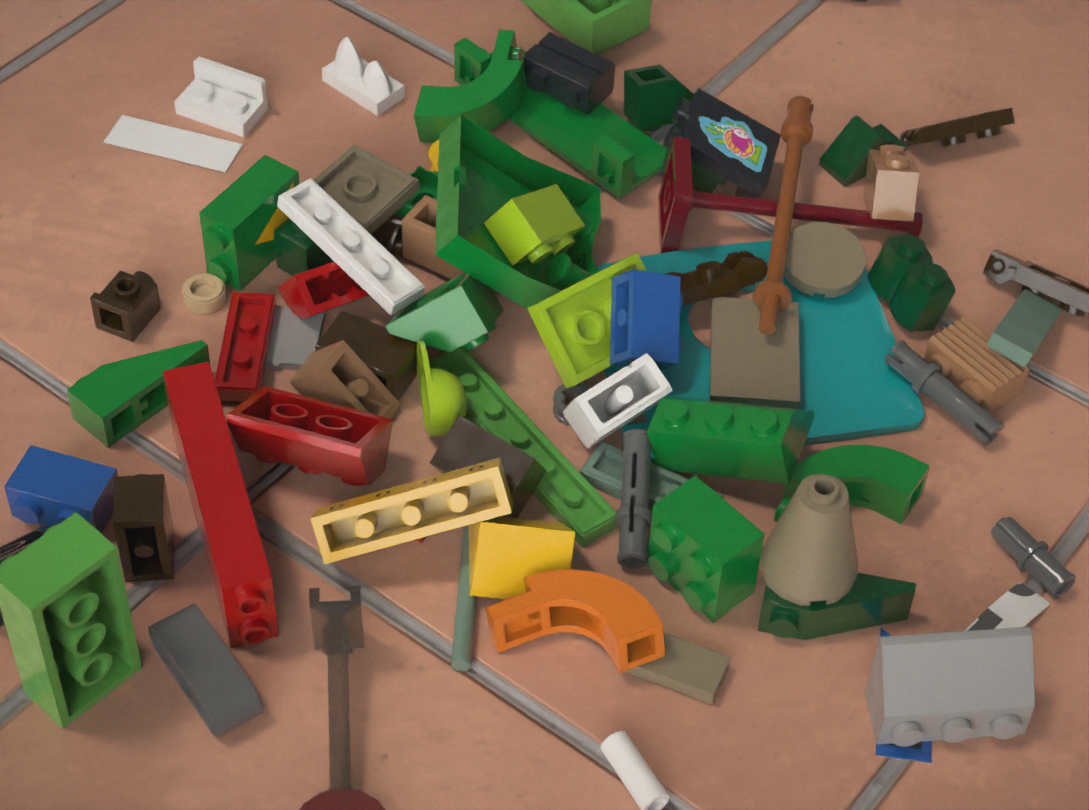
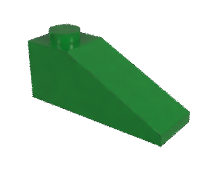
M200 340L101 365L87 376L81 377L74 385L67 389L73 419L109 448L168 406L163 371L208 361L210 363L208 345Z

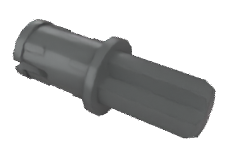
M1003 517L992 528V537L1018 562L1017 568L1021 572L1028 571L1053 598H1059L1072 587L1076 576L1069 572L1047 551L1049 547L1046 542H1037L1011 517Z

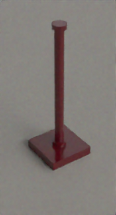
M673 137L658 195L660 254L679 250L687 217L692 207L776 217L778 200L694 191L690 139ZM796 202L792 219L903 231L907 232L908 235L919 237L923 224L922 213L919 212L914 213V221L871 219L869 211Z

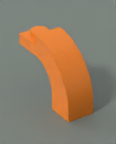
M575 569L536 573L524 577L526 593L504 599L499 603L486 607L490 639L497 653L549 634L570 632L588 636L600 643L608 652L619 673L665 656L663 622L652 605L630 585L605 574Z

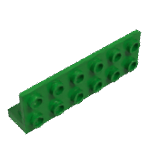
M466 37L455 43L454 81L463 85L478 78L488 68L493 52L489 54L485 49L479 47ZM527 85V90L521 104L508 118L620 199L666 168L663 160L667 148L600 102L599 106L588 115L573 107L570 108L563 105L561 101L542 91H534Z

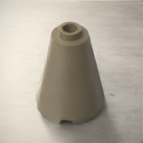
M814 474L802 480L763 545L760 565L764 571V580L767 586L782 599L801 606H810L811 601L827 600V605L835 603L847 595L856 581L858 557L849 494L846 486L839 479L831 475Z

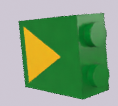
M264 155L199 212L208 274L217 276L225 284L241 291L276 259L274 230L289 219L277 207L278 196L300 184L299 171Z

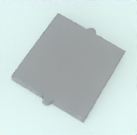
M276 305L265 367H272L274 371H279L281 368L299 370L311 353L316 351L315 345L321 337L326 316L325 312L301 319L287 305Z

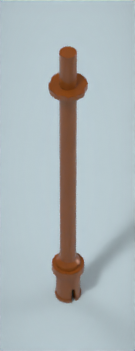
M795 96L788 102L787 119L782 123L780 134L787 143L767 276L766 281L756 285L752 296L754 304L761 309L759 331L767 335L773 334L776 331L778 313L787 309L792 299L791 290L783 284L802 149L805 144L811 141L814 129L811 123L814 105L810 104L811 100L805 96Z

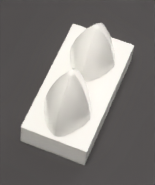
M346 37L340 42L335 60L322 68V81L376 116L405 98V85L387 75L380 62L372 61L368 63L363 60L350 37Z

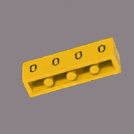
M496 458L316 509L310 520L325 565L512 513L513 500L501 458Z

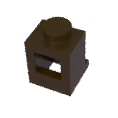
M120 270L100 294L94 292L90 297L96 328L131 342L138 337L161 309L158 286L153 278L143 271H136L131 275Z

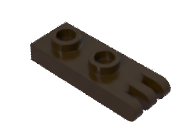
M1012 108L1001 109L905 130L901 133L900 140L907 146L941 140L942 147L966 142L965 134L973 132L977 133L978 139L1000 135V126L1015 123Z

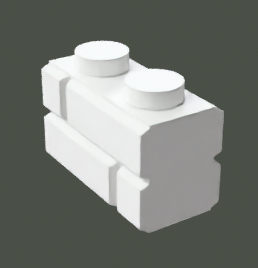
M646 353L633 361L628 367L625 366L576 397L563 410V414L583 445L589 449L658 405L661 398H665L673 390L654 360Z

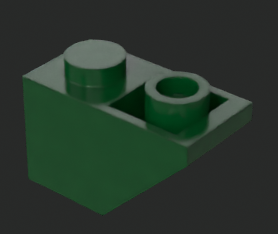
M661 64L624 70V115L639 130L655 131L663 125L676 123L671 120L674 110L682 99L689 101L694 93Z

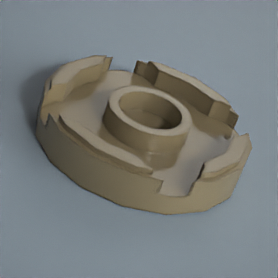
M810 222L796 227L790 233L784 275L789 283L802 293L813 296L815 292L825 294L824 298H836L849 293L860 283L867 262L865 249L858 238L842 226L829 222Z

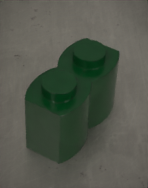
M913 235L888 236L868 273L871 287L882 299L889 303V308L894 318L910 332L934 330L956 292L947 271L933 263L932 256L925 243Z

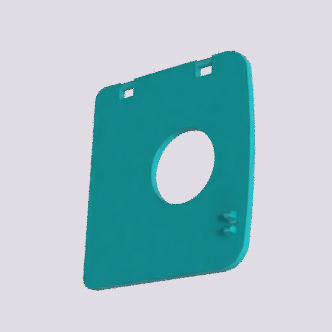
M772 241L702 247L642 256L640 258L648 272L661 274L679 272L684 274L696 270V266L709 261L723 263L729 253H739L740 250H746L755 257L763 259L768 267ZM616 262L602 264L595 268L601 271ZM864 268L860 283L849 293L836 298H824L825 294L815 292L813 296L802 293L791 285L784 275L783 284L791 290V302H799V409L813 410L815 416L804 445L915 430L921 426L925 414L918 394L912 390V383L892 366L884 362L887 354L894 355L890 349L896 344V340L877 294L869 283L866 268ZM755 282V285L741 288V290L754 292L756 285L759 283ZM696 303L683 306L680 312L679 335L682 339V350L679 356V364L660 370L673 390L665 398L686 397L709 400L710 348L706 347L695 337L688 322L689 313ZM614 365L604 370L605 377H610L624 367ZM658 405L643 414L645 423L631 424L630 422L621 428L622 436L631 429L647 431ZM651 448V463L656 465L653 451Z

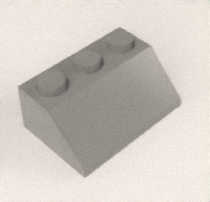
M1030 626L879 637L865 690V698L877 745L894 743L897 746L905 747L921 741L944 740L949 743H957L968 738L994 736L997 739H1009L1018 734H1025L1035 708L1033 636Z

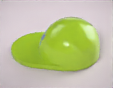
M418 341L416 350L417 375L425 430L428 437L447 435L458 416L465 418L467 411L466 392L460 379L454 374L445 370L430 368L424 341Z

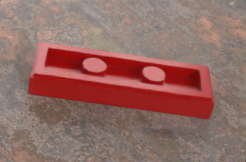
M232 292L215 376V384L220 400L244 402L262 388L276 310L275 294Z

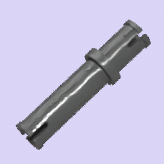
M904 340L897 342L890 349L894 355L887 354L884 362L910 381L913 391L918 395L925 394L977 437L984 446L989 445L996 439L998 434L995 431L1001 432L1004 428V423L997 420L941 373L942 367L935 362L928 363L910 348Z
M631 429L623 434L624 454L621 508L616 511L615 524L620 528L617 561L619 565L624 567L639 568L647 564V535L652 521V512L649 510L651 444L646 430Z

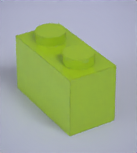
M557 184L512 198L484 222V225L512 266L528 260L534 265L551 253L554 256L563 253L575 244L576 241L573 236L585 227Z

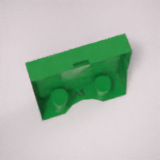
M462 115L439 134L436 256L525 309L599 272L594 266L592 248L594 236L601 221L600 187L526 157ZM557 184L585 227L573 236L576 241L575 244L557 256L551 253L534 265L528 260L512 266L484 225V222L512 198Z

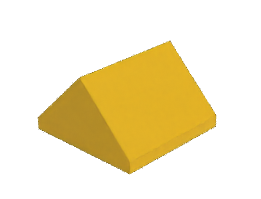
M499 516L468 525L470 596L499 599L512 598L526 593L524 577L546 571L571 569L575 531L563 523Z

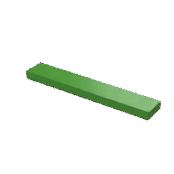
M463 346L429 361L430 368L448 371L460 379L466 392L467 411L465 418L468 421L532 456L543 466L546 473L533 494L559 523H563L575 531V541L581 547L618 527L615 524L616 511Z

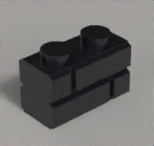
M549 32L539 41L538 45L535 44L525 53L523 66L527 85L534 91H542L561 101L567 107H573L589 115L599 106V102L602 103L612 94L616 64Z

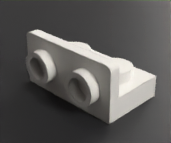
M197 57L193 62L195 79L174 101L176 114L245 137L268 110L265 79L202 57Z

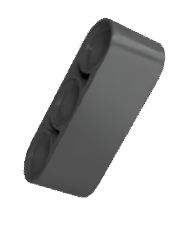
M192 604L148 627L150 638L160 658L215 737H219L263 713L262 703L253 684L197 605Z

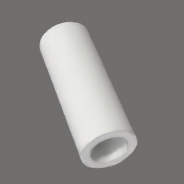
M618 731L606 738L601 745V750L640 809H662L668 803L670 796L625 731Z

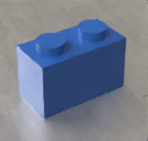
M633 269L612 278L610 365L628 367L633 361L646 353L651 356L660 370L679 364V356L682 350L679 324L680 312L683 307V295L680 292V276Z
M30 445L4 488L12 516L25 523H38L52 527L60 524L77 512L102 534L113 515L114 478L118 477L116 468Z

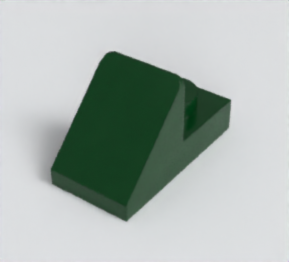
M856 115L851 118L821 156L819 165L842 186L846 187L866 177L869 149L880 150L881 145H897L904 147L906 152L907 145L884 125L879 124L872 128Z

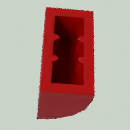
M336 262L294 275L277 287L286 305L301 319L309 318L370 296Z

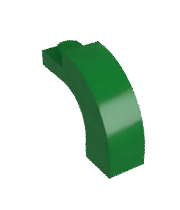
M499 29L491 62L484 73L475 80L452 87L421 86L413 115L420 142L434 143L437 141L439 134L460 115L489 132L506 121L516 111L525 96L527 82L523 66V48L517 47L514 30Z
M843 445L822 450L796 465L790 484H785L783 498L774 515V522L777 523L802 480L814 474H826L839 479L846 486L850 506L871 509L902 524L923 494L930 465L902 452L873 445Z

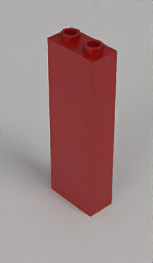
M208 361L163 371L172 432L230 648L242 645H256L266 639L279 637L272 576L210 363Z

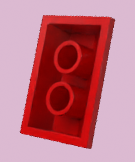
M263 386L228 413L227 424L239 450L254 454L262 462H284L298 466L300 471L307 474L318 475L325 473L340 477L348 485L364 486L371 485L386 469L393 419Z

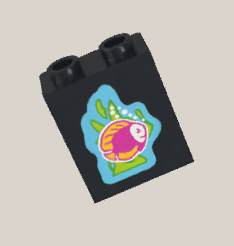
M700 88L695 91L689 101L682 99L671 118L676 124L671 127L663 142V147L667 148L663 164H667L673 137L690 139L692 161L737 185L736 196L758 198L767 188L781 135Z

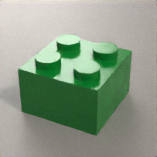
M695 475L653 505L647 564L658 579L667 581L682 594L686 603L693 610L701 611L714 623L754 593L765 534Z

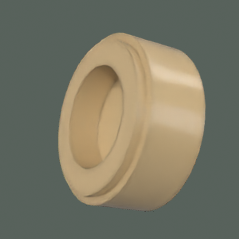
M208 273L191 276L182 286L184 306L190 312L200 315L211 314L220 310L226 302V290L223 280Z

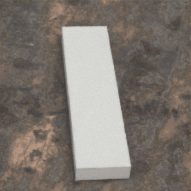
M312 178L278 196L277 207L391 316L423 297L426 286Z

